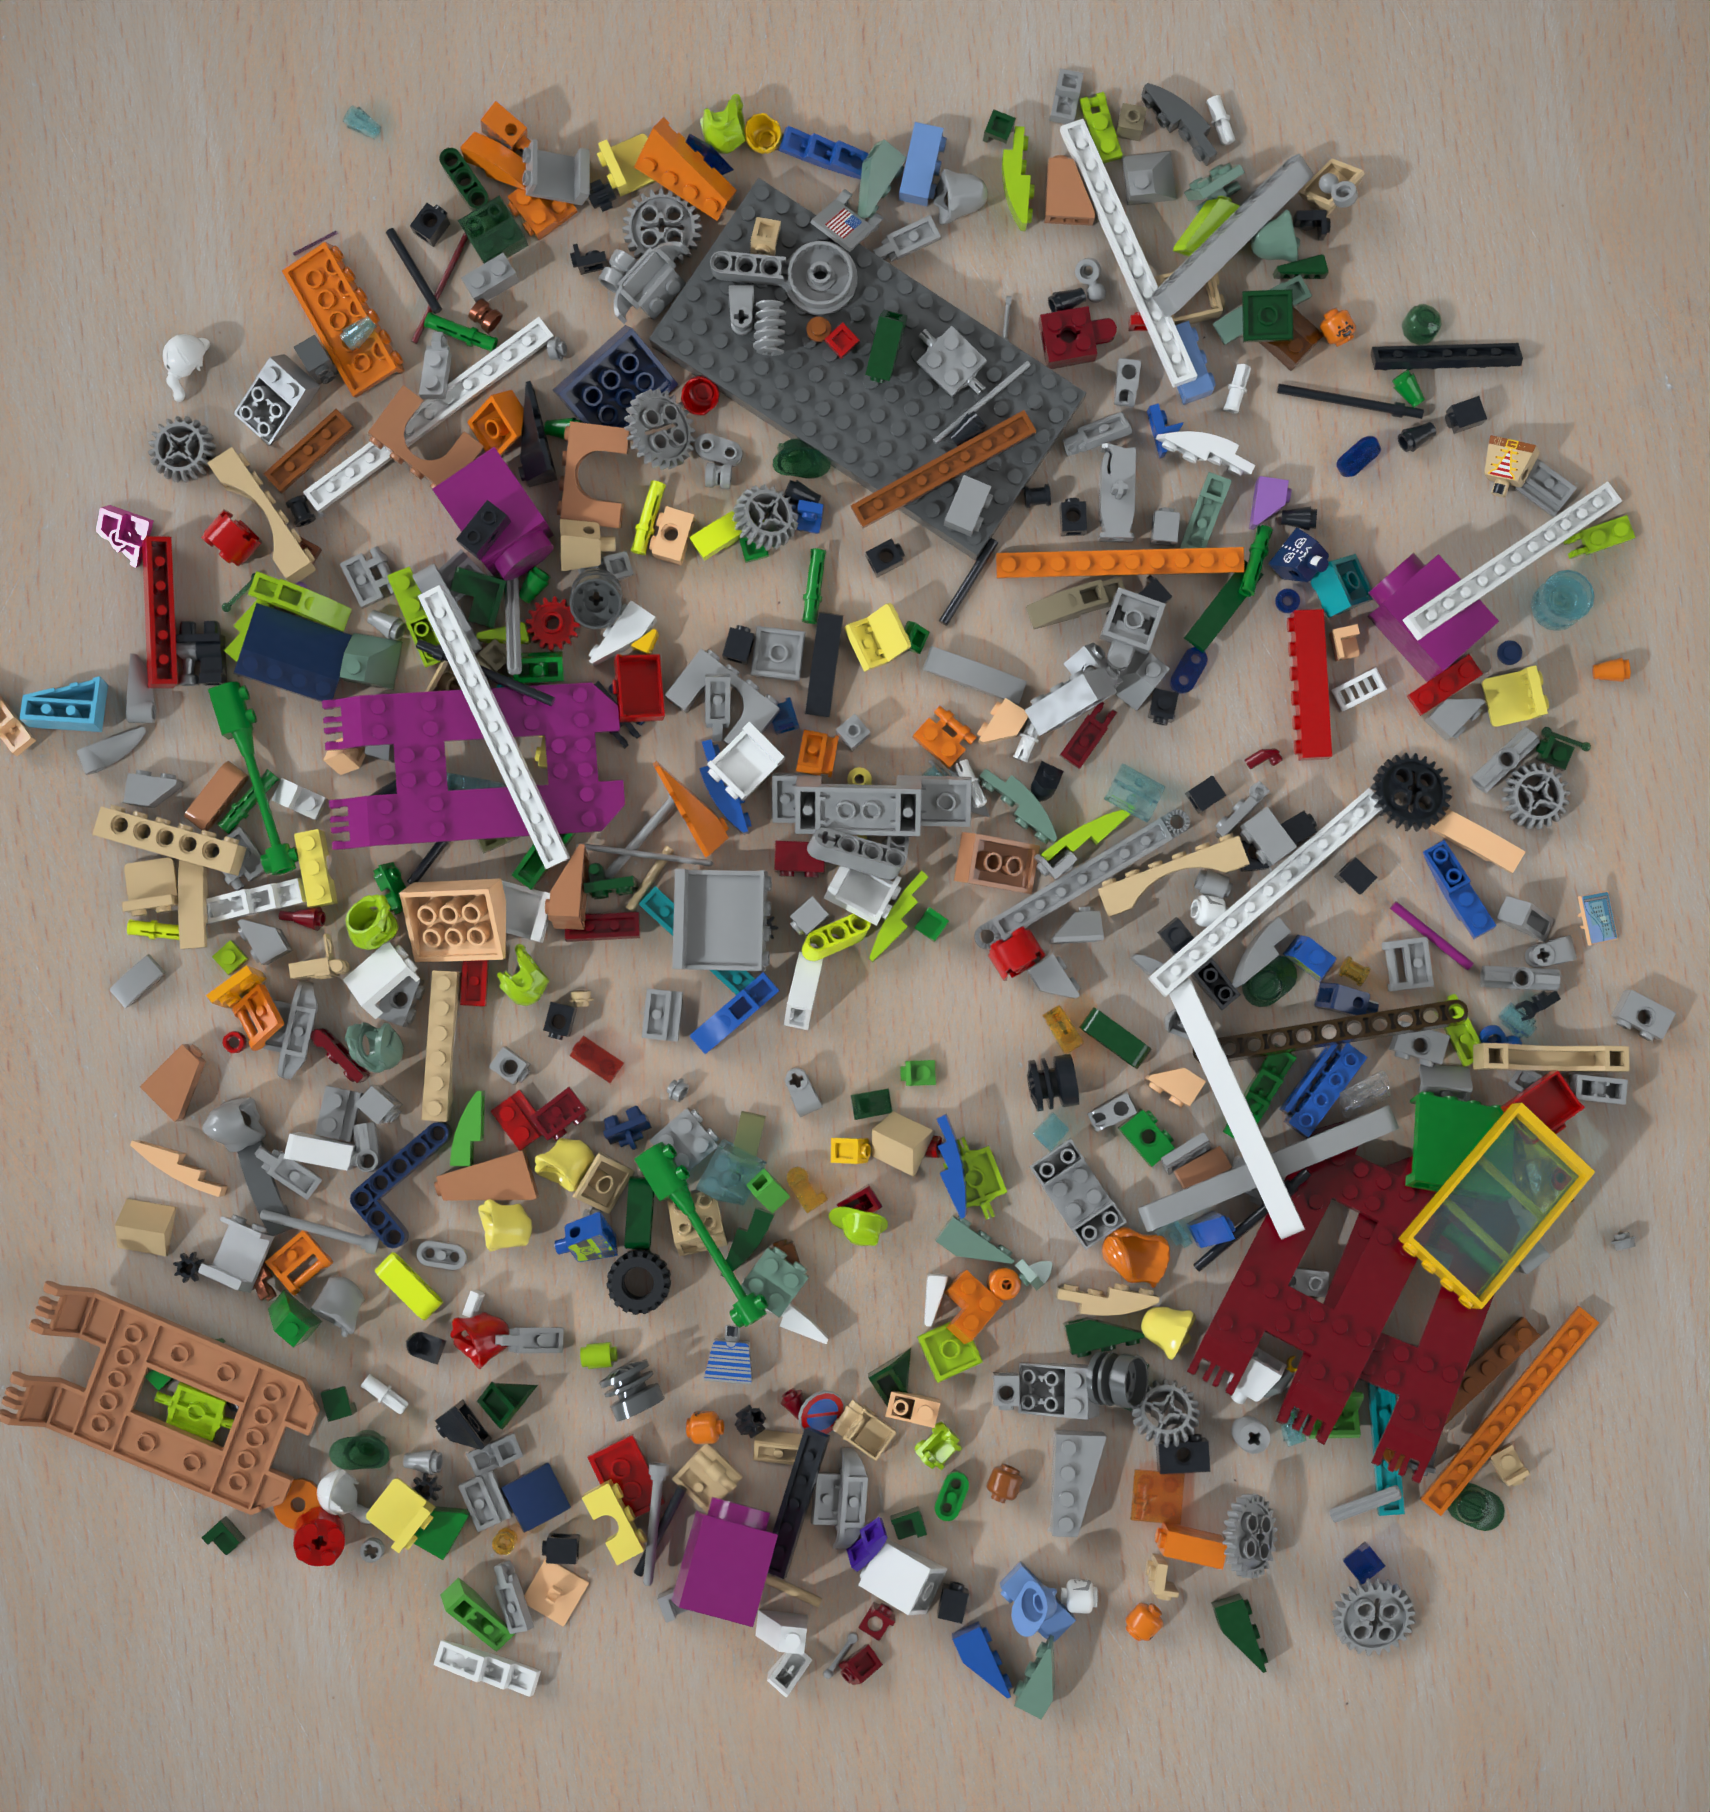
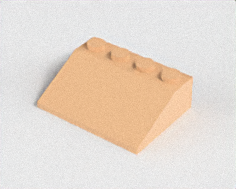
M502 879L413 882L399 893L415 962L502 960L506 958V898Z

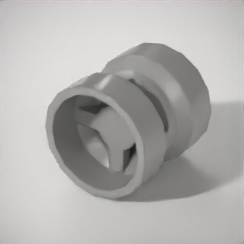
M707 462L705 487L721 486L722 489H730L732 465L724 464L723 466H717L715 463Z

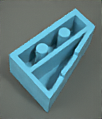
M99 676L82 683H70V686L58 689L50 688L25 694L22 697L19 719L29 728L102 732L108 684Z

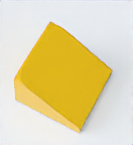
M652 629L631 645L632 649L642 654L650 655L659 638L658 631Z

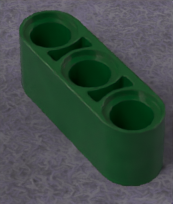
M444 149L439 156L444 172L476 216L488 215L492 209V203L486 190L457 149ZM450 159L458 160L453 166L446 165ZM466 178L471 179V182H470L469 185H467V186H462V185H460V183H461V181H462L463 179H466ZM476 199H485L482 205H474Z
M1095 1007L1092 1008L1079 1026L1081 1030L1135 1069L1140 1067L1152 1050L1148 1045Z
M629 1177L625 1249L650 1250L655 1193L645 1177Z

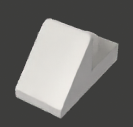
M281 778L272 798V801L316 821L327 798Z

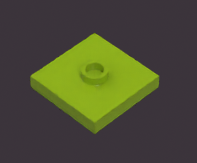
M950 1322L917 1336L937 1383L983 1363L974 1340L963 1344L946 1328Z

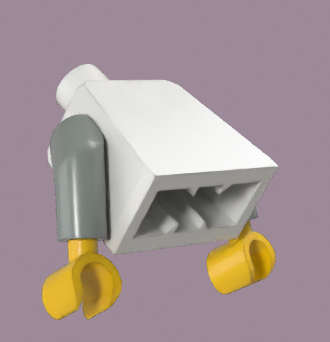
M1256 1348L1237 1388L1231 1396L1233 1401L1238 1404H1244L1249 1397L1258 1402L1263 1397L1269 1398L1282 1393L1294 1377L1293 1372L1298 1368H1293L1291 1365L1292 1360L1296 1356H1290L1287 1359L1288 1368L1285 1369L1286 1364ZM1225 1371V1373L1229 1376L1227 1382L1228 1384L1229 1382H1231L1233 1375Z

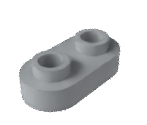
M708 433L700 435L695 441L696 453L704 460L722 466L724 464H731L732 467L739 465L742 461V449L736 442ZM710 442L711 447L704 449L702 447L703 443ZM727 450H733L735 452L732 457L726 456Z
M428 1240L420 1244L417 1249L419 1262L430 1267L457 1270L465 1265L468 1258L466 1249L459 1244ZM428 1248H432L435 1251L433 1257L427 1255ZM453 1252L459 1254L458 1261L452 1260L451 1254Z

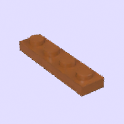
M336 408L263 474L282 494L347 436L354 427Z

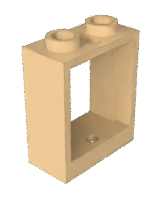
M1218 272L1205 284L1211 309L1174 318L1173 314L1171 317L1175 325L1186 321L1193 324L1221 316L1225 308V300L1223 294L1218 292L1217 285L1220 283ZM1172 273L1154 276L1157 286L1159 287Z

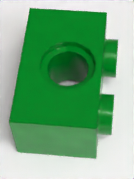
M563 651L521 653L522 671L520 674L513 675L514 680L521 683L564 681Z
M1139 1109L1136 1114L1122 1123L1118 1129L1150 1167H1153L1163 1156L1175 1148L1171 1144L1174 1139L1165 1129L1160 1131L1155 1124L1158 1120L1150 1110L1145 1112L1143 1109ZM1147 1129H1151L1154 1133V1139L1150 1143H1145L1142 1140V1133Z

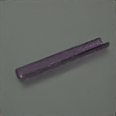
M334 231L314 241L313 243L293 252V255L296 256L310 249L311 247L337 235V231Z

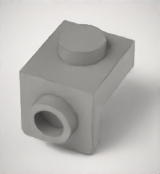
M1066 848L1059 851L1049 862L1038 854L1034 857L1039 863L1036 865L1037 869L1045 877L1050 875L1054 879H1057L1061 874L1069 872L1074 866L1073 863L1078 860Z

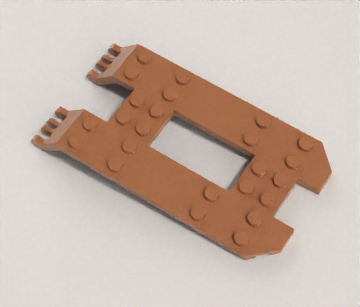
M45 1281L44 1292L59 1296L60 1298L58 1301H54L46 1296L40 1297L38 1304L41 1306H36L34 1312L40 1317L51 1319V1322L47 1324L39 1319H33L30 1322L29 1329L41 1335L80 1338L101 1347L86 1388L59 1377L29 1376L13 1371L10 1382L26 1387V1390L21 1391L15 1387L6 1388V1396L3 1397L1 1403L6 1407L18 1410V1412L14 1414L6 1409H0V1422L13 1426L46 1427L249 1515L261 1512L265 1508L279 1505L286 1500L294 1477L272 1468L287 1427L307 1436L312 1433L320 1409L306 1378L95 1288L66 1286L53 1281ZM149 1368L239 1406L224 1447L134 1409Z

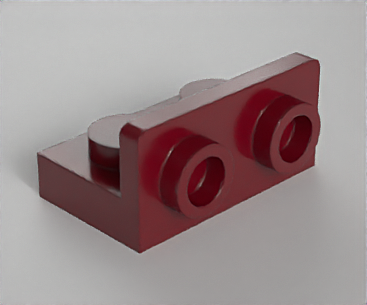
M569 1086L529 1118L547 1141L551 1139L557 1141L568 1133L565 1129L573 1123L577 1126L587 1118L585 1113L589 1109L587 1106H584Z

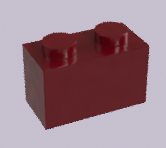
M775 841L774 871L780 872L779 876L794 877V873H804L806 878H819V874H824L825 861L815 859L808 853L807 845L809 842Z

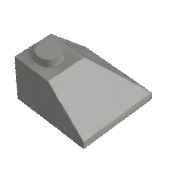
M1171 151L1122 156L1127 205L1176 200Z
M1134 651L1129 666L1118 670L1123 682L1115 688L1117 691L1115 695L1137 711L1170 668L1149 652L1144 655Z
M1080 907L1079 912L1073 913L1052 936L1050 944L1100 942L1104 940L1100 911H1094V907Z

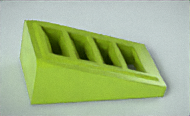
M520 622L521 644H531L530 636L527 633L528 627L523 622ZM506 626L478 632L476 634L477 639L483 643H490L496 639L500 644H506Z

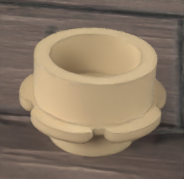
M591 990L572 991L569 1002H574V1007L589 1006V1001H593L594 998L591 997Z

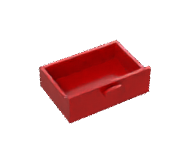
M616 654L614 659L615 679L612 680L613 694H617L619 722L663 721L665 710L660 654Z
M1558 1070L1550 1071L1501 1106V1109L1505 1112L1512 1104L1523 1103L1555 1134L1567 1127L1565 1125L1567 1120L1585 1108L1578 1101ZM1515 1116V1121L1517 1122L1519 1127L1526 1133V1131L1524 1130V1128ZM1511 1122L1525 1144L1534 1145L1540 1140L1538 1137L1534 1141L1528 1138Z

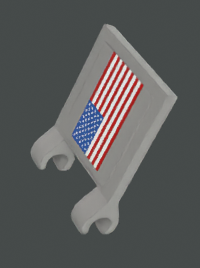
M844 189L810 223L850 252L872 232L877 231L879 223L884 218L875 213L866 222L847 207L848 200L853 194Z

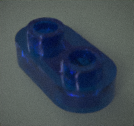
M1367 436L1354 444L1338 459L1336 466L1339 473L1343 477L1357 475L1381 452L1378 439L1374 436Z
M1192 647L1184 653L1170 678V686L1173 691L1179 694H1186L1194 688L1208 662L1205 651L1202 653L1196 647ZM1193 655L1198 656L1200 659L1199 663H1193L1191 657ZM1184 676L1187 678L1188 682L1186 685H1182L1179 682L1180 677Z

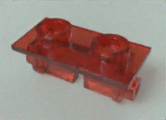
M584 1035L575 1044L570 1054V1057L610 1084L624 1064V1062Z

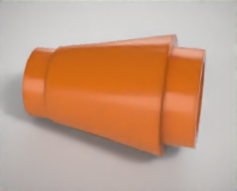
M1621 657L1593 665V679L1618 682L1630 679L1629 659L1623 660Z

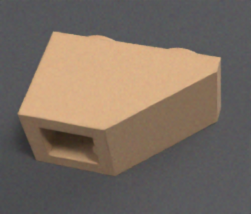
M1007 698L1002 703L997 701L990 712L994 717L989 724L984 722L977 735L981 736L978 743L984 745L1015 738L1028 719L1025 710Z
M1186 1068L1149 1074L1145 1078L1150 1082L1148 1087L1159 1094L1162 1091L1166 1092L1171 1096L1169 1100L1181 1108L1183 1105L1191 1106L1206 1082Z
M891 1391L886 1417L935 1428L940 1400L916 1393Z

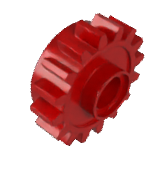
M553 596L552 602H549L544 597L543 605L535 602L536 611H528L532 619H527L526 623L532 627L527 629V633L535 634L531 640L534 643L540 641L539 647L541 649H544L547 645L551 652L554 651L555 647H559L562 651L564 644L572 645V637L578 638L575 629L581 628V625L575 622L576 620L571 613L570 606L566 607V599L558 603L556 596ZM551 619H558L560 621L559 626L554 630L548 629V622Z

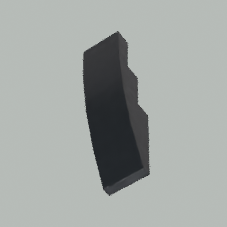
M819 612L805 714L830 717L844 615Z

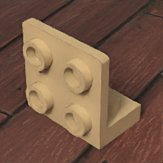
M711 1189L691 1194L696 1212L717 1247L728 1246L716 1190ZM669 1199L667 1203L673 1238L679 1256L706 1251V1246L689 1218Z

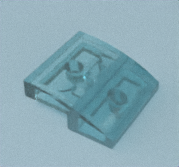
M1122 763L1104 800L1148 823L1163 794L1165 786Z

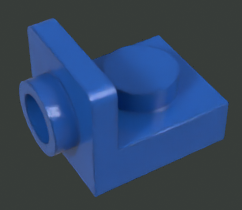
M799 500L797 508L799 514L797 519L798 527L796 530L819 534L824 504Z

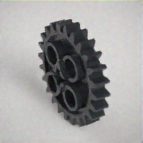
M1404 753L1401 758L1395 755L1392 761L1387 759L1384 766L1381 765L1378 768V773L1373 777L1375 783L1371 786V789L1376 791L1371 798L1378 799L1374 808L1382 807L1383 809L1379 814L1380 817L1387 814L1389 816L1387 819L1388 824L1393 820L1396 821L1397 829L1404 824L1405 831L1407 832L1412 826L1415 832H1418L1421 827L1427 830L1431 824L1435 826L1439 819L1446 815L1444 811L1450 808L1447 802L1452 798L1451 795L1446 794L1452 787L1444 785L1449 778L1440 776L1443 768L1435 770V761L1427 764V756H1424L1422 760H1418L1417 753L1411 759L1407 753ZM1396 775L1401 776L1404 779V782H1400L1397 779ZM1420 779L1425 780L1428 786H1424ZM1394 798L1401 800L1402 805H1398ZM1418 802L1423 803L1427 810L1422 809Z

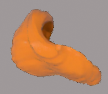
M1120 1227L1105 1237L1102 1244V1255L1104 1260L1126 1281L1130 1283L1147 1282L1152 1288H1155L1168 1267L1170 1248L1164 1236L1144 1235L1131 1228Z

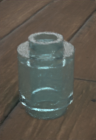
M1512 1002L1498 1016L1502 1020L1501 1024L1519 1039L1530 1037L1537 1028L1534 1018L1526 1021L1521 1020L1526 1015V1011L1522 1008L1515 1009V1005Z

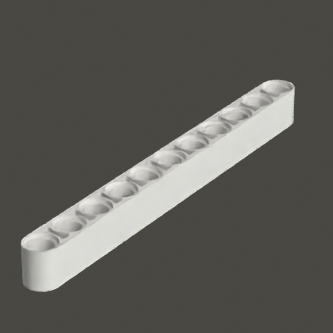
M1188 978L1169 993L1170 998L1282 1240L1305 1230L1304 1225L1191 979Z

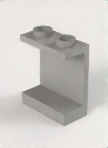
M532 139L528 148H524L522 157L523 163H526V170L522 178V184L526 186V196L583 205L590 195V149L580 148L575 157L537 150L538 140Z
M234 1214L232 1218L221 1216L220 1221L228 1224V1229L213 1265L202 1263L198 1273L235 1290L251 1293L274 1236L266 1233L267 1228L253 1223L250 1226L246 1224L247 1219Z

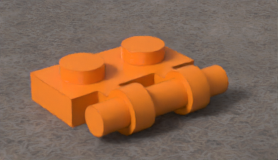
M939 706L934 711V714L940 718L939 722L936 724L932 719L928 718L913 734L912 738L945 767L950 769L966 751L960 745L961 741L964 739L971 745L977 737L970 732L971 729L966 724L963 726L956 720L950 710L946 711ZM946 725L957 733L954 738L943 730Z

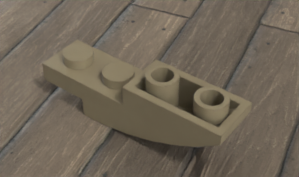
M1117 577L1106 581L1096 580L1061 591L1027 605L1026 609L1033 629L1076 619L1081 614L1111 607L1118 587L1125 589L1122 578Z

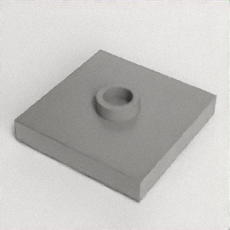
M757 626L751 676L800 681L806 632Z

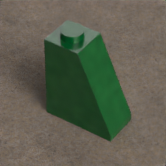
M885 309L880 314L865 374L871 376L870 380L885 383V380L890 381L892 378L908 318L907 315Z

